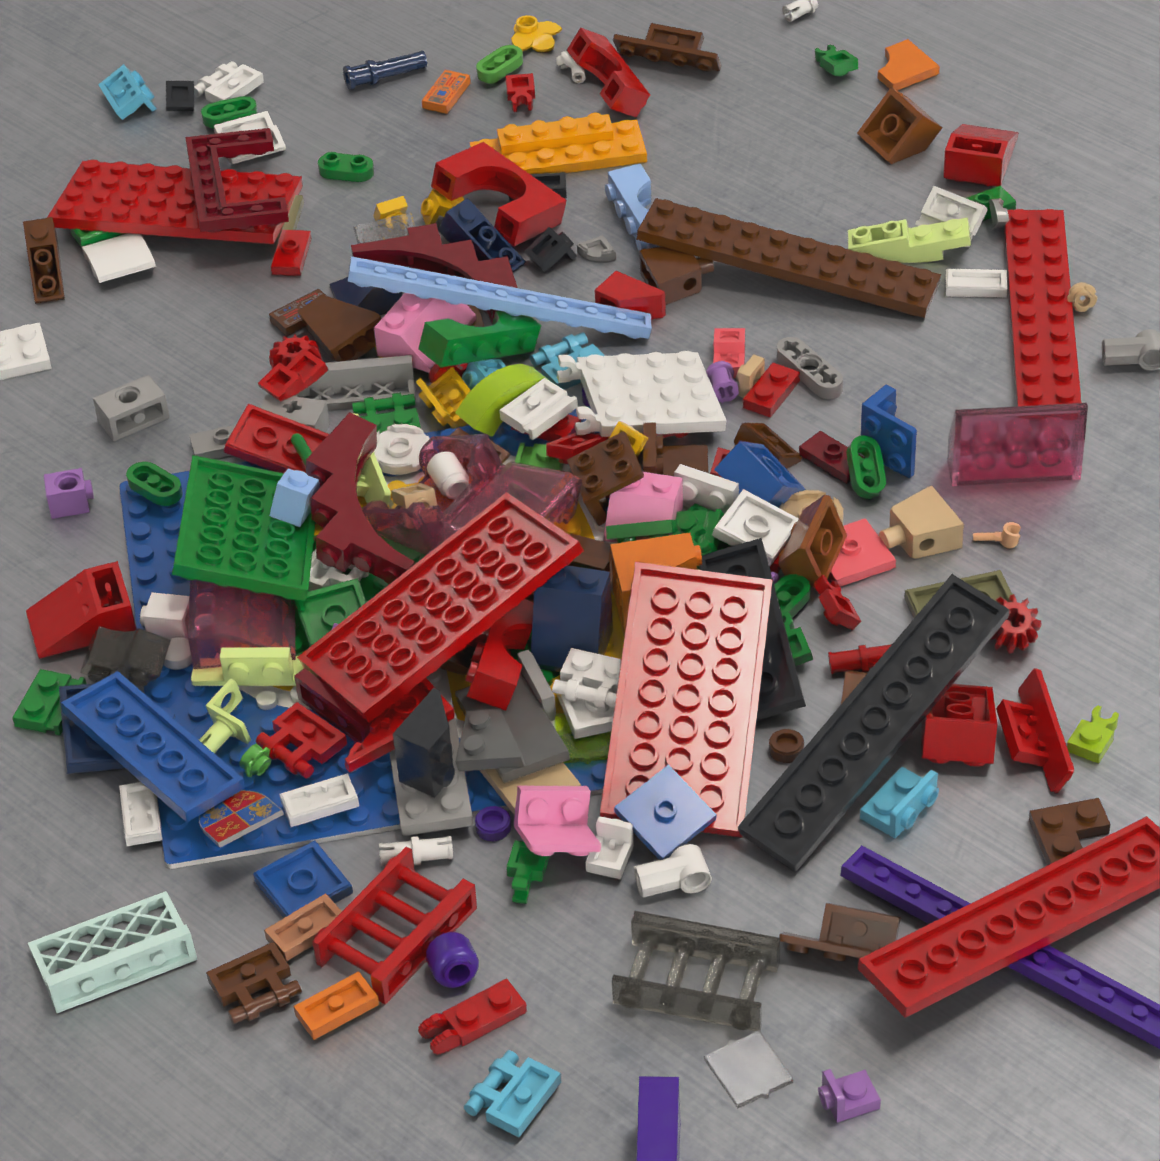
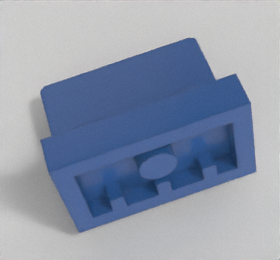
M886 384L862 403L861 435L872 437L878 442L884 465L907 478H911L915 472L917 430L915 427L895 417L897 409L896 389Z

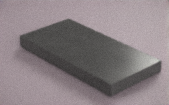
M520 672L517 686L507 710L501 709L522 752L525 767H498L496 771L503 783L570 760L567 747ZM469 687L455 691L456 701L465 716L467 711L499 709L467 697Z

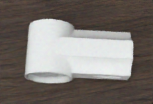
M693 844L677 848L670 858L634 866L637 888L642 897L679 888L685 893H698L706 889L712 881L701 849Z

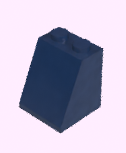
M565 566L547 580L543 586L534 591L531 653L540 669L556 672L561 671L571 648L605 655L613 632L610 572Z

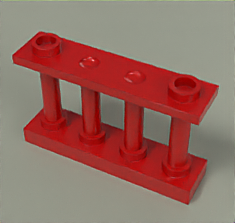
M406 846L397 856L392 857L387 862L385 868L327 927L319 930L313 940L316 964L323 967L334 955L351 963L370 975L372 989L377 994L378 1001L386 1005L426 963V950L429 944L443 933L455 932L477 909L475 884L463 878L453 889L447 890L415 872L412 849ZM406 883L440 903L431 912L424 914L393 895ZM381 907H384L417 927L408 936L401 938L373 922L370 918ZM359 930L394 951L384 961L377 962L346 943Z

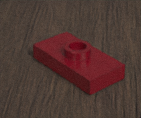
M819 431L799 446V454L846 484L851 481L846 454L847 446L822 431Z

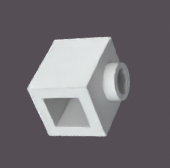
M151 593L147 606H143L140 613V623L142 626H145L147 640L165 642L175 637L188 639L195 622L191 596Z

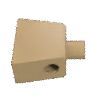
M929 486L890 509V527L881 530L879 537L888 549L901 545L910 558L917 559L962 548L964 523L934 487Z

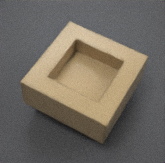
M753 354L745 365L740 366L736 375V381L739 382L740 397L744 398L764 374L765 358Z

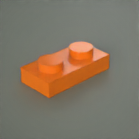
M358 971L294 1005L295 1016L312 1039L315 1040L379 1005L377 994Z

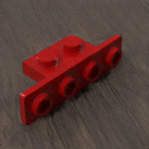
M1034 668L1018 689L1022 703L1003 699L996 710L1012 760L1043 767L1050 791L1059 793L1066 782L1071 779L1074 773V766L1042 671Z

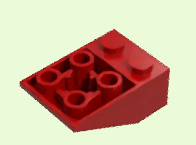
M967 124L960 125L951 133L945 148L944 178L959 182L979 183L986 186L1002 185L1019 132Z
M118 561L84 569L26 610L39 659L137 634L131 603Z

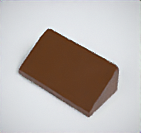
M742 423L734 439L735 445L739 441L763 444L786 469L802 460L801 455L764 423Z

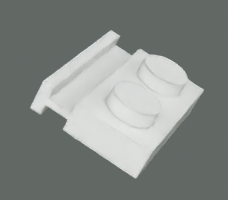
M933 186L921 211L922 215L915 225L918 227L920 225L968 217L970 237L972 239L973 235H976L988 209L982 204Z
M544 378L500 409V419L519 432L528 433L529 437L534 440L578 407L577 397L568 396L567 391Z
M682 464L674 472V477H681L683 479L682 509L688 510L696 503L715 512L716 509H721L725 514L739 496V483Z

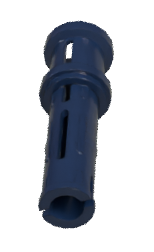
M422 50L384 61L366 60L365 64L353 67L346 65L343 67V76L347 88L353 90L358 85L366 83L374 85L379 82V79L427 68L428 62L425 52Z

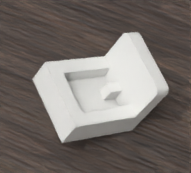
M598 817L596 822V838L601 843V851L589 852L585 862L586 872L621 879L634 847L633 825L619 819Z

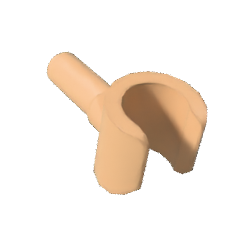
M1009 522L1004 525L1002 532L973 533V541L1000 542L1005 548L1011 549L1019 542L1021 527L1017 523Z

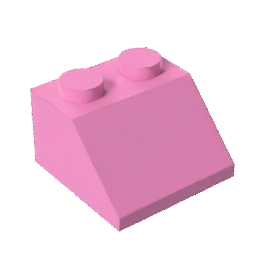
M643 472L644 477L610 494L604 541L617 543V540L607 539L606 526L676 520L677 512L682 511L683 479L681 477ZM639 537L637 540L649 539V537Z

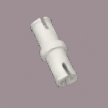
M418 836L411 837V841L379 843L381 866L386 865L392 857L397 856L406 846L412 849L414 866L421 865V861L453 859L451 836L419 840Z

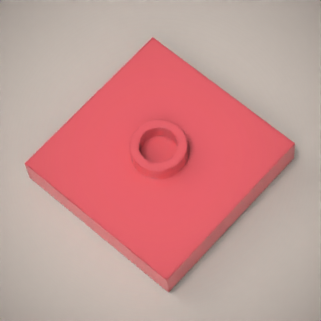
M866 518L844 525L847 538L829 574V579L836 581L842 587L896 568L895 557Z

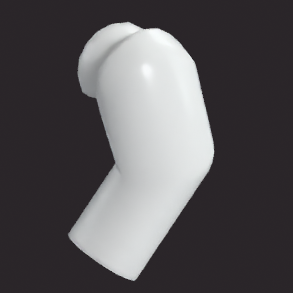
M568 51L561 52V55L556 58L557 65H561L563 70L568 67L571 68L573 82H584L586 79L585 68L577 65Z

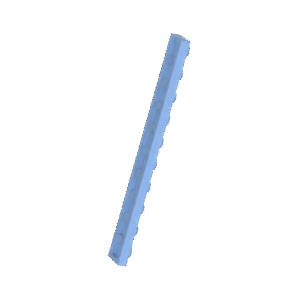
M352 256L350 260L348 282H352L360 287L373 286L383 288L391 293L404 292L415 294L422 299L436 298L454 305L462 303L475 306L481 310H499L512 316L525 315L535 317L543 322L557 321L571 327L583 326L593 328L601 333H620L633 339L640 337L649 339L652 329L650 313Z

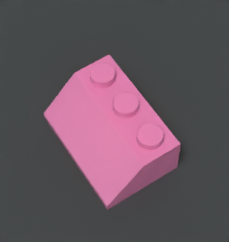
M404 293L374 327L377 356L384 358L412 355L413 368L429 373L436 363L418 350L425 322L449 318L458 323L471 326L476 320V314L467 304L454 305L441 299H422L415 294Z

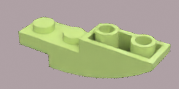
M968 217L920 225L913 228H908L907 220L904 219L848 230L849 250L868 253L878 258L898 261L900 263L944 260L943 250L971 245Z

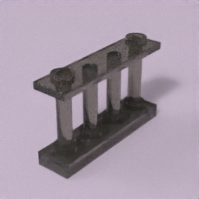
M634 911L631 920L632 945L639 947L629 977L613 974L612 996L614 1004L631 1009L639 1008L732 1026L738 1030L761 1031L762 1003L754 1002L763 970L776 973L780 964V938ZM653 950L675 953L665 984L644 980ZM689 957L711 960L702 991L680 987ZM727 963L748 967L739 998L717 994Z

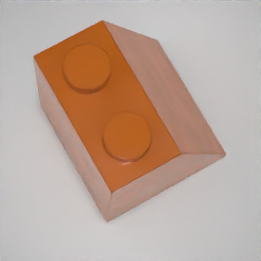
M690 533L610 544L613 596L624 638L635 562L700 570L697 569V566L702 565L701 549L699 545H693Z

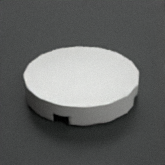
M394 424L388 426L387 431L381 434L380 430L377 432V447L374 450V454L383 473L391 475L409 474L425 466L431 458V440L417 426Z

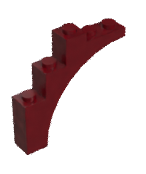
M436 223L407 228V236L351 245L352 257L518 288L508 256L478 261L472 240L442 245ZM483 310L488 315L491 324L493 323L495 312L499 310Z
M349 412L306 459V474L319 479L320 488L311 497V520L324 527L316 536V559L326 566L334 567L342 572H345L353 564L359 570L369 572L384 580L387 584H391L415 565V562L393 549L376 533L364 516L357 498V482L366 461L377 447V425Z

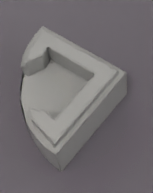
M1001 198L989 200L993 229L1003 228L1009 221L1008 211L1006 208H1003L1004 201Z
M603 235L577 244V253L585 259L595 262L616 260V251Z

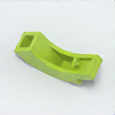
M514 364L500 368L482 379L467 394L455 414L473 429L493 437L503 422L500 419V409L546 377L532 366L524 364Z

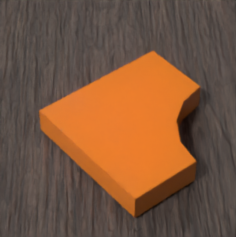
M907 39L885 48V57L888 63L878 70L877 79L889 89L892 87L898 91L938 75L940 66Z

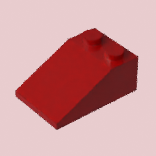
M952 684L922 720V758L937 764H945L949 760L962 761L969 766L975 767L983 766L985 763L994 764L998 724L993 687Z

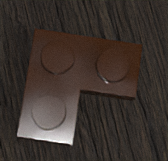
M1099 798L1030 810L1029 822L1047 866L1082 849L1083 847L1079 839L1110 833L1111 824Z

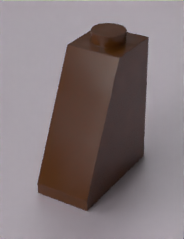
M322 294L297 311L307 331L334 362L356 360L376 346L374 327L382 319L376 312Z

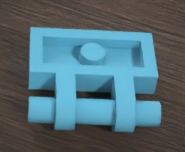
M582 332L575 336L573 334L567 335L562 338V342L553 346L545 345L539 348V352L530 356V361L534 367L544 363L545 365L541 367V374L555 385L566 390L581 383V380H572L566 383L558 382L557 371H564L569 368L560 367L558 355L568 353L575 362H577V357L605 355L594 344L582 348L581 346L588 343L586 334Z
M508 1050L501 1059L497 1058L488 1069L489 1074L484 1081L477 1083L469 1092L470 1099L464 1105V1110L471 1116H476L482 1107H489L485 1112L486 1121L519 1138L560 1085L561 1073L529 1057L519 1068L515 1066L519 1061L518 1055ZM508 1082L501 1093L496 1091L501 1083Z

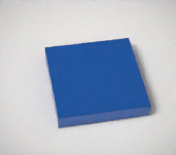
M315 840L253 873L255 883L283 918L325 893L334 903L353 894L351 883Z

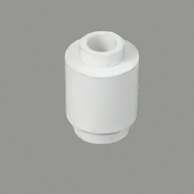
M440 452L431 458L427 465V471L441 494L449 499H457L465 495L470 487L469 476L456 455L452 452Z

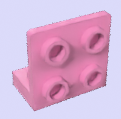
M517 786L514 828L531 852L539 856H552L554 852H568L574 856H587L589 852L601 851V843L587 825L591 793L587 786Z

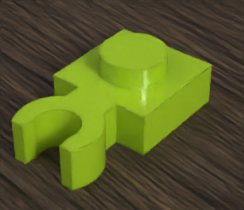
M1099 705L1092 710L1091 722L1082 719L1067 741L1069 753L1098 764L1114 740V730L1117 728L1119 713L1114 712L1111 718H1101L1102 707Z

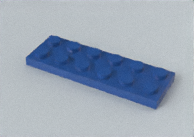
M118 671L61 702L63 714L186 822L191 821L244 789V779Z

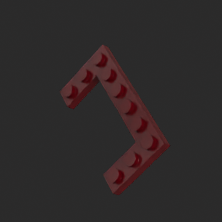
M270 128L185 137L200 232L208 231L215 233L223 229H248L257 225L276 226L283 222H289L285 197L226 204L218 157L235 158L238 155H263L274 151Z

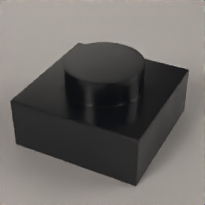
M166 81V111H194V81Z

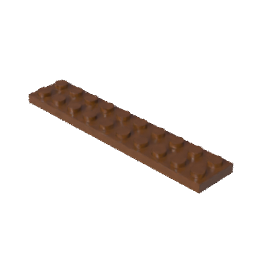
M655 198L637 230L636 240L923 318H925L941 278V274L931 272L928 269L904 265L898 261L878 258L868 253H860L845 249L842 246L822 243L812 238L796 236L782 230L759 226L753 222L740 221L726 215L703 211L697 207L673 203L666 199Z

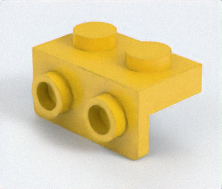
M453 367L429 386L421 378L416 381L422 390L418 394L419 397L429 408L433 406L436 408L431 413L443 427L447 423L453 429L467 424L455 412L471 389Z

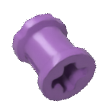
M725 361L711 364L707 368L706 373L718 402L732 401L739 394L738 384L732 378L734 375L732 365Z

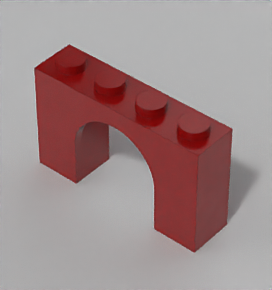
M481 142L435 163L431 187L450 201L477 190L498 191L514 199L498 207L494 225L497 231L513 246L543 233L549 227L552 229L562 222L567 200L485 142Z

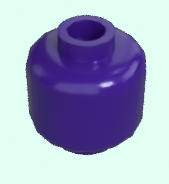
M443 933L437 936L426 950V962L435 980L444 987L456 988L469 983L479 969V959L469 939L461 933Z

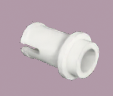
M796 0L783 6L782 13L784 15L793 11L790 15L784 17L788 22H792L807 13L809 15L813 14L815 9L818 8L817 0Z

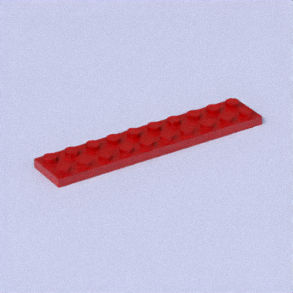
M1007 210L1009 221L1004 226L1017 416H1081L1082 402L1072 302L1067 301L1071 284L1064 210Z
M1146 816L860 958L858 970L906 1018L1159 889L1160 827Z

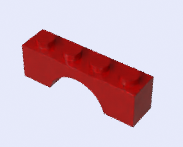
M580 27L567 48L568 53L577 65L594 74L605 84L600 95L610 109L636 118L641 109L646 105L650 93L605 36Z
M526 599L522 600L517 607L511 609L489 629L478 636L479 641L475 647L471 659L472 662L465 681L471 683L467 697L505 711L507 710L518 683L522 664L510 656L506 649L524 650L532 631L534 602Z

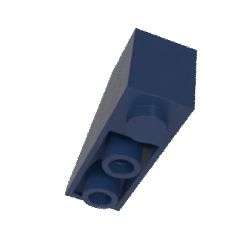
M468 198L446 212L438 231L449 243L472 240L478 261L508 256L512 272L525 264L526 261Z

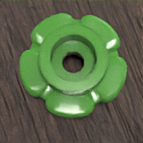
M254 744L243 754L239 766L245 770L246 776L251 777L255 774L261 776L271 764V759L268 757L269 748L265 747L263 749L258 744Z

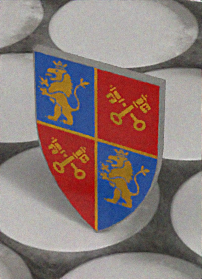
M241 790L199 815V823L205 835L221 848L284 815L281 808L265 795L254 791Z

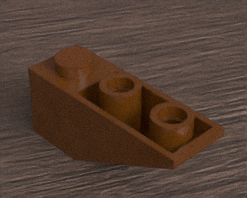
M53 218L23 221L35 304L65 299L59 246Z

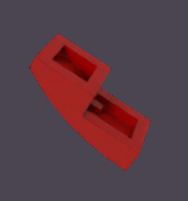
M304 348L287 366L279 362L258 382V385L279 401H283L308 388L329 369L324 361Z

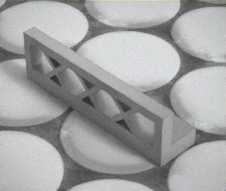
M412 355L326 363L329 370L308 388L294 395L297 397L312 396L314 399L327 401L328 411L352 409V403L362 402L367 397H373L374 400L392 397L394 393L392 390L395 388L408 387L409 392L401 393V395L414 394L415 397ZM373 390L376 392L372 396L361 395L364 391ZM337 393L345 395L340 399L331 398L333 394Z

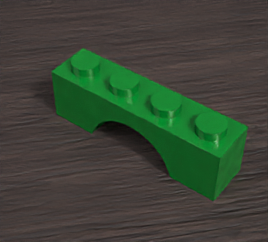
M496 311L492 326L488 327L464 325L449 318L428 321L424 324L418 350L440 367L534 352L541 324L530 316H512L504 311Z

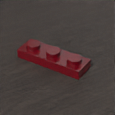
M305 668L294 675L297 696L301 702L355 742H363L370 733L369 726L374 720L370 723L367 722L329 686Z

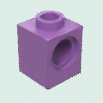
M82 468L44 474L46 497L52 519L90 512L88 499H93L94 494L91 480H84Z

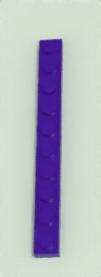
M862 845L841 866V877L928 924L971 904ZM1049 945L1007 966L1160 1049V1004Z

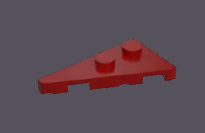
M427 678L387 708L382 715L376 717L369 726L370 733L362 743L356 742L350 749L348 757L345 758V768L349 773L395 749L393 733L428 693L435 688ZM441 695L447 721L455 718L454 708Z

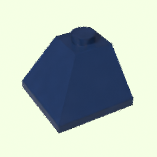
M348 277L330 283V289L335 299L376 312L379 315L387 314L403 295L402 292L391 293L383 288L373 286L360 287L352 282H348Z

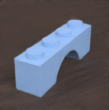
M636 164L608 171V184H605L607 199L615 204L618 217H623L628 234H633L638 250L661 247L636 240L637 230L649 211L645 207L651 203V180L642 165Z

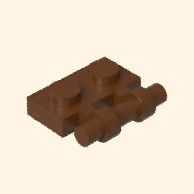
M274 942L206 972L208 982L223 1007L238 1001L240 1006L228 1011L233 1025L245 1019L250 1022L260 1017V1012L275 1005L280 1008L289 1004L291 998L302 993L297 980L285 985L281 982V980L290 977L291 972L288 963ZM266 987L269 988L270 992L252 999L251 994Z

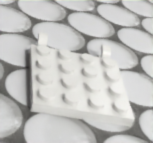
M681 351L679 353L666 354L652 352L641 355L623 353L616 356L590 355L588 357H577V362L569 355H558L560 367H569L567 370L557 371L558 382L566 383L580 379L591 409L583 406L576 408L578 419H587L585 422L575 423L577 435L600 432L601 437H608L613 432L618 421L626 423L642 434L643 423L656 422V434L725 431L726 418L698 352Z

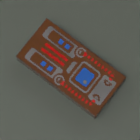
M318 288L269 313L270 322L284 335L288 336L305 327L297 311L321 294L327 295Z

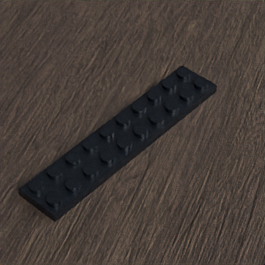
M951 574L739 824L738 831L740 834L797 872L1009 617V609Z

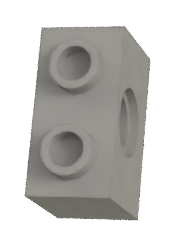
M150 375L141 377L93 398L97 420L113 441L170 418L166 396Z

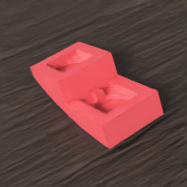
M714 328L713 363L718 361L730 363L734 370L732 378H736L740 366L745 365V328Z

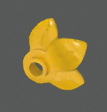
M521 16L514 25L515 34L511 38L512 45L520 47L522 51L532 48L537 52H549L555 47L552 36L560 33L562 28L551 21L538 22L534 16Z

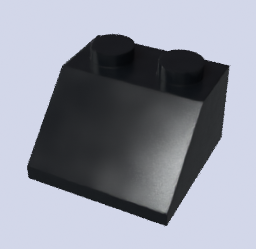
M433 688L393 733L399 782L435 798L443 787L450 785L455 775V768L453 766L449 725L440 690Z

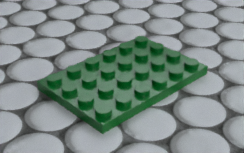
M193 455L172 575L181 576L187 580L196 579L211 582L223 587L231 586L247 589L253 593L282 596L289 600L306 601L309 590L316 522L311 520V512L301 527L269 516L277 483L284 473Z

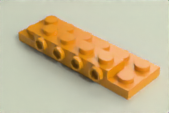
M591 113L587 117L576 119L565 116L559 121L546 123L542 120H536L531 125L524 126L508 124L502 129H497L498 138L482 139L470 142V147L485 142L529 174L571 173L647 162V151L638 121L622 120L611 123L609 114Z

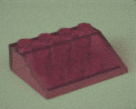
M1087 403L955 410L948 437L947 462L951 485L968 486L1081 480L1088 412Z
M196 579L190 580L188 640L193 669L221 667V648L290 647L292 660H296V607L294 600L267 593H253L242 588L223 587L215 583Z

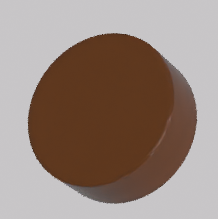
M792 729L778 730L769 739V753L774 760L781 763H792L804 749L803 736Z

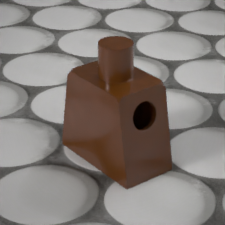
M665 247L639 250L640 274L646 284L665 291L666 305L699 293L702 289L701 275L714 272L713 260L701 257L695 258L694 255Z

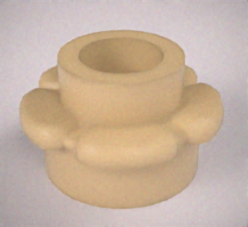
M1077 283L1070 288L1067 301L1072 302L1075 311L1085 312L1089 307L1092 308L1096 304V290L1090 284ZM1085 296V299L1080 300V297Z

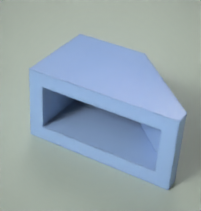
M287 469L277 483L269 516L301 527L311 512V497L320 488L319 479L310 477L302 471Z

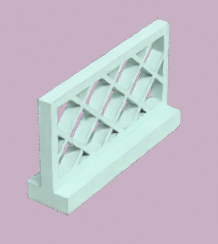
M167 891L28 943L56 1013L63 1012L198 960L191 933L187 925L183 924ZM162 906L165 907L160 917L147 915L151 910ZM119 922H130L125 930L113 928ZM140 924L153 926L148 934L135 932ZM163 928L169 929V931L160 934ZM87 934L95 935L90 943L78 941L80 937ZM105 937L118 939L113 947L101 945ZM128 941L135 943V944H132V945H129V946L125 947L126 944L128 943ZM53 947L60 948L55 956L40 953ZM71 950L82 952L77 961L65 959ZM93 955H98V956H100V957H97V958H95V959L90 960ZM58 968L66 969L58 973H55Z

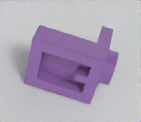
M831 1069L822 1071V1086L818 1087V1095L823 1108L831 1110L837 1123L880 1109L881 1099L866 1070L835 1079Z

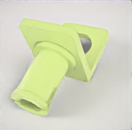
M229 679L206 704L214 724L199 741L214 754L229 737H236L246 744L251 741L245 724L230 715L243 699L239 687L233 679ZM231 692L229 703L224 708H221L224 697Z

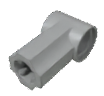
M1143 330L1135 337L1102 340L1103 366L1139 364L1141 368L1149 371L1160 368V333L1156 330Z

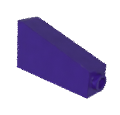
M639 1076L637 1161H679L681 1128L679 1077Z

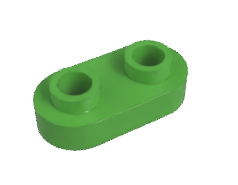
M505 45L481 59L476 64L478 79L487 84H494L523 64L522 49L515 45Z

